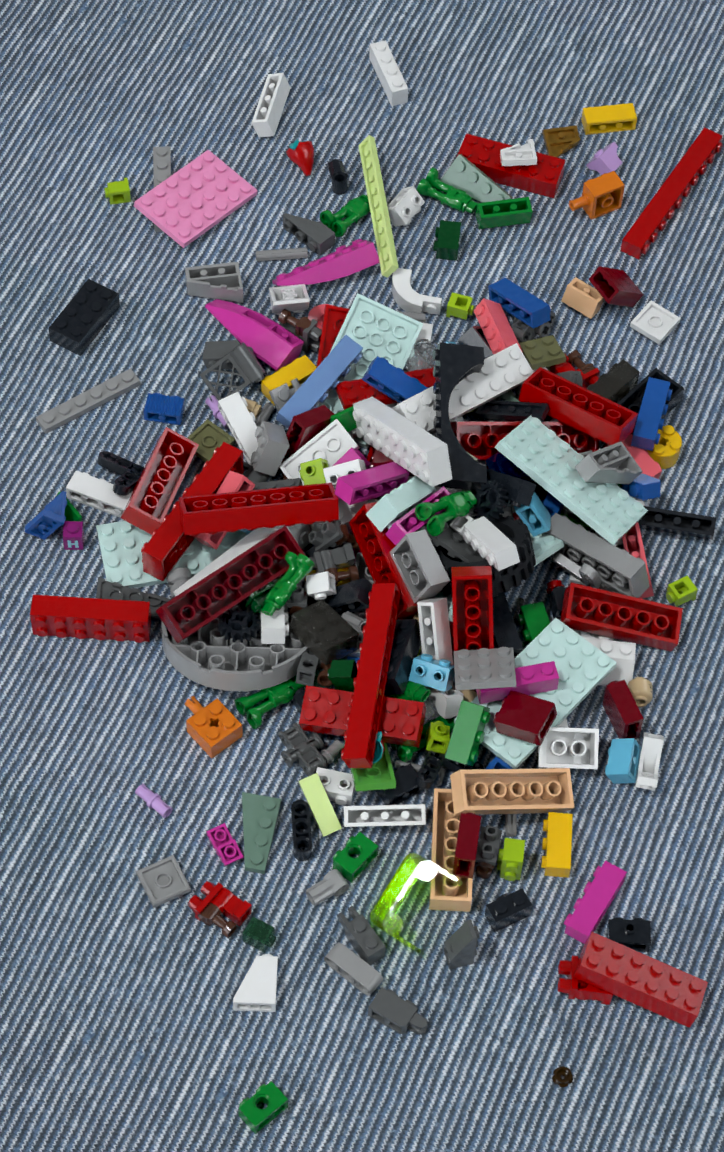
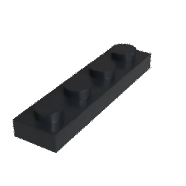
M491 400L480 406L476 415L479 419L524 421L531 415L544 422L550 407L548 403Z

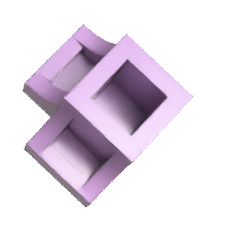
M613 142L603 150H598L586 166L590 170L599 172L601 175L615 171L623 163L617 156V144Z

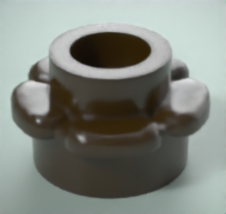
M561 1066L553 1071L552 1080L559 1087H567L568 1084L572 1083L573 1075L569 1068Z

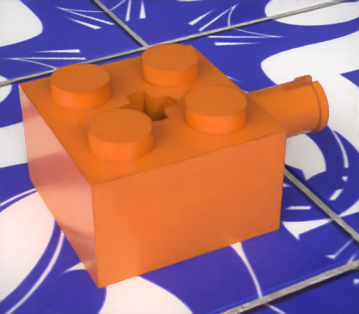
M615 171L604 173L597 178L584 182L582 196L570 200L569 207L572 211L583 208L592 220L621 208L625 185Z
M191 696V700L189 698L186 700L185 706L194 714L186 720L187 733L211 759L243 737L242 724L218 698L205 707L199 703L195 696Z

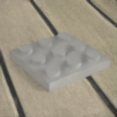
M513 647L481 648L479 650L461 649L454 651L456 690L516 687Z

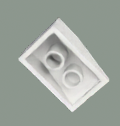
M305 284L269 288L272 313L280 315L283 309L293 311L294 313H302L304 310H308L310 300Z
M550 727L541 746H539L538 767L598 769L599 729Z

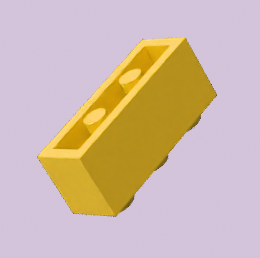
M633 103L583 108L581 121L585 135L635 130L637 116Z
M306 355L296 358L289 365L281 367L272 375L266 376L261 381V392L275 406L269 391L285 383L291 389L293 388L291 380L296 378L300 384H303L314 372L316 366Z
M548 812L547 819H543V831L546 832V838H542V850H545V856H542L541 868H545L544 876L569 878L573 814Z

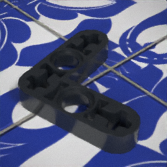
M102 451L99 453L97 463L121 475L114 481L113 492L122 496L131 493L144 467L111 452Z
M429 751L415 778V782L420 788L429 789L433 785L442 766L453 772L484 769V766L476 761L473 766L466 765L467 767H464L465 764H455L452 760L445 758L446 753H440L437 758L435 757L436 752ZM431 763L435 765L436 768H430L427 764ZM425 774L429 775L427 780L423 779Z

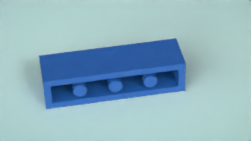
M507 278L488 286L491 301L500 303L503 310L533 329L551 320L549 304Z
M379 356L371 362L362 378L364 382L398 403L429 388L421 384L418 379L408 376L402 369L394 367L388 360Z
M651 377L648 378L631 446L653 451L654 444L658 445L661 435L658 433V429L662 430L665 420L662 419V415H666L668 404L665 403L666 400L670 401L672 390L669 389L670 382Z

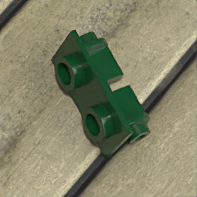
M271 582L263 588L264 590L253 592L248 597L249 601L246 604V608L252 605V611L260 613L265 605L264 600L276 583Z

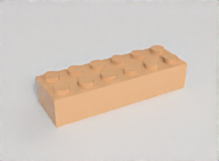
M570 768L459 770L450 775L454 815L469 812L476 815L564 813L574 808Z
M434 788L429 910L470 912L472 904V878L452 876L461 816L454 815L452 789Z

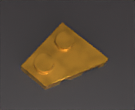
M577 125L544 129L542 133L547 154L557 158L580 142Z

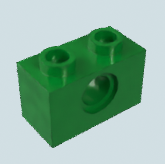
M361 832L355 837L351 836L346 843V847L342 851L338 850L333 856V869H338L342 876L352 883L378 855V845ZM356 854V855H358L359 857H357V858H352V857H350V855Z
M272 1081L267 1085L262 1084L256 1090L255 1095L251 1098H245L239 1104V1117L255 1134L288 1108L287 1097ZM259 1103H265L267 1107L265 1109H259L257 1105Z

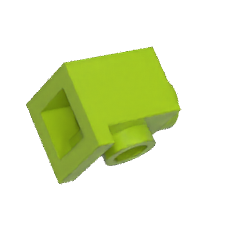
M127 177L124 178V181L107 183L104 193L105 198H109L110 205L131 202Z
M452 292L447 304L446 317L454 316L467 320L468 316H472L474 312L473 298Z
M687 575L668 584L666 598L669 603H674L678 607L690 600H695L698 589Z
M441 721L430 722L426 732V750L445 754L450 742V726L445 725ZM435 740L441 742V744H436L433 742Z

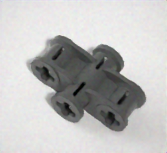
M550 311L551 320L534 329L514 317L511 328L521 343L534 339L537 334L541 338L548 336L551 326L555 321V313Z
M294 723L293 727L278 733L281 742L288 749V751L284 750L281 752V756L288 767H292L293 763L297 761L307 776L316 772L317 767H327L325 759L317 750L323 749L324 744L316 732L308 738L301 727Z

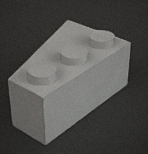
M238 262L185 268L188 295L243 303V286Z
M621 441L588 454L575 466L584 481L592 483L630 484L643 472Z

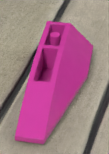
M357 239L352 241L350 246L346 247V245L337 247L333 253L311 261L305 266L296 267L290 273L277 275V279L272 280V283L277 286H290L332 281L380 263L373 242Z
M216 299L206 304L205 308L240 343L244 342L247 347H252L253 354L271 368L279 370L281 367L299 358L304 341L275 321L247 307Z

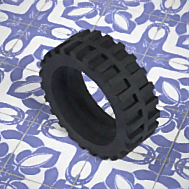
M499 514V519L494 518V522L491 523L516 545L520 562L500 571L493 565L491 566L493 597L498 596L500 592L504 591L506 593L511 591L513 586L518 587L521 585V581L527 580L530 577L529 573H533L534 566L536 565L530 531L527 525L522 524V521L519 519L514 520L512 516L503 517L502 514ZM433 545L450 579V582L440 592L444 591V594L449 597L452 595L451 567L490 566L487 560L460 562L461 559L449 556L447 554L448 550L441 545L438 547Z

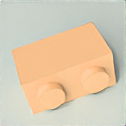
M575 277L567 285L561 301L592 319L599 312L604 298L597 289Z

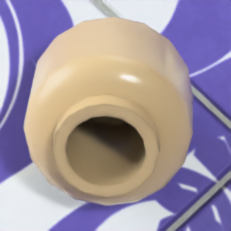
M636 677L629 681L627 686L638 707H644L652 701L653 686L649 680L644 677Z

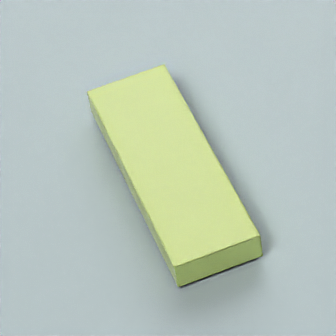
M318 773L299 780V785L322 836H327L342 829Z

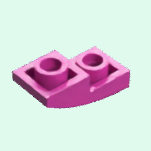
M225 823L206 831L207 837L224 866L243 858L235 839L232 838Z

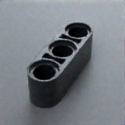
M296 800L291 806L293 853L297 860L307 861L312 855L310 809L306 801ZM297 811H304L303 814H298V813H296V812H297ZM298 829H305L306 831H305V832H299V831H297V830H298ZM300 847H305V848H307V849L304 850V851H302V850H299L298 848H300Z

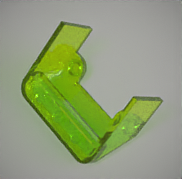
M416 853L408 854L372 909L370 920L376 927L417 953H420L421 949L399 936L403 930L404 922L396 914L418 878L428 882L433 880L439 872L460 886L463 882Z

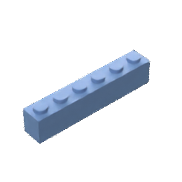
M345 335L281 408L276 420L289 429L293 416L317 408L316 406L319 402L323 403L329 396L328 392L330 389L335 390L336 386L340 383L339 379L342 376L346 377L351 371L350 366L360 361L363 347Z

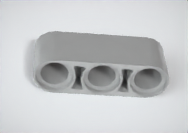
M340 942L324 957V961L328 966L367 996H370L384 980L377 970Z

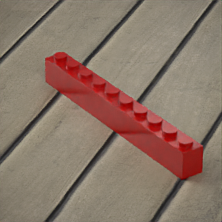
M704 127L622 239L620 251L638 260L643 254L645 255L648 252L651 242L654 243L656 241L659 231L662 232L664 230L667 220L672 219L675 209H679L683 198L688 197L691 187L695 186L699 176L705 173L708 163L711 164L716 152L719 153L723 147V143H721L722 135Z
M375 583L372 585V591L369 592V608L366 609L367 620L366 625L363 626V642L360 643V660H357V677L354 678V695H351L350 699L351 712L347 716L348 729L344 733L345 746L341 751V758L348 768H372L401 596L396 583Z

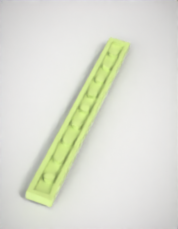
M369 135L358 146L382 276L388 278L399 266L375 137Z

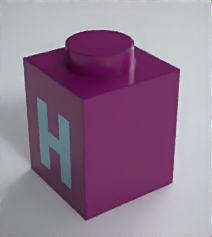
M83 521L64 522V550H83Z

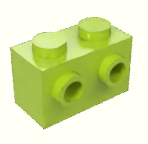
M319 458L300 464L301 470L299 473L304 481V485L326 483L323 469L329 467L328 460Z
M504 839L503 849H499L496 869L500 870V878L508 881L520 880L525 840Z

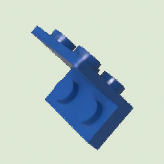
M62 491L47 504L36 517L25 525L24 532L45 540L58 527L62 526L66 519L64 513L67 506V492Z

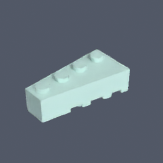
M414 476L406 483L401 484L397 489H393L389 494H385L366 515L377 529L382 532L386 528L390 529L394 522L430 497L437 489Z

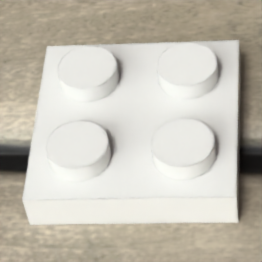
M651 300L631 321L630 327L660 345L680 323L681 318Z

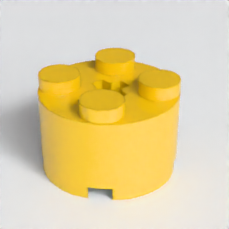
M671 425L663 426L662 430L658 429V433L661 434L658 445L654 444L653 451L647 450L649 456L660 465L661 469H668L674 466L680 455L682 439Z

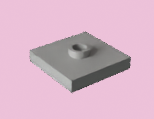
M174 855L136 871V875L153 908L191 892V888Z

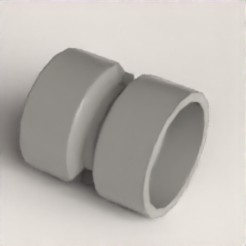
M176 568L167 574V582L172 599L175 597L173 592L192 578L191 571L188 568Z

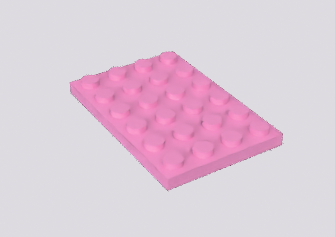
M207 150L134 202V207L181 247L185 248L254 198L258 190L211 151Z

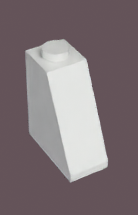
M271 954L256 956L233 998L234 1011L276 1012L277 956Z

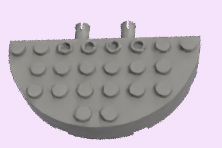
M213 620L177 644L164 623L162 622L161 624L162 646L171 665L188 679L206 687L223 691L249 692L276 686L297 675V668L303 652L306 651L308 653L309 651L308 647H305L306 642L313 643L318 637V623L288 622L285 624H289V636H285V644H261V628L256 638L251 637V641L245 639L243 643L240 640L233 642L231 638L225 640V636L220 635V631H218L219 620Z

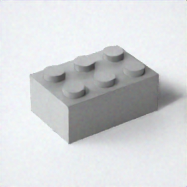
M425 529L406 534L390 551L391 557L414 603L435 597L450 582L448 573L444 569L431 538Z

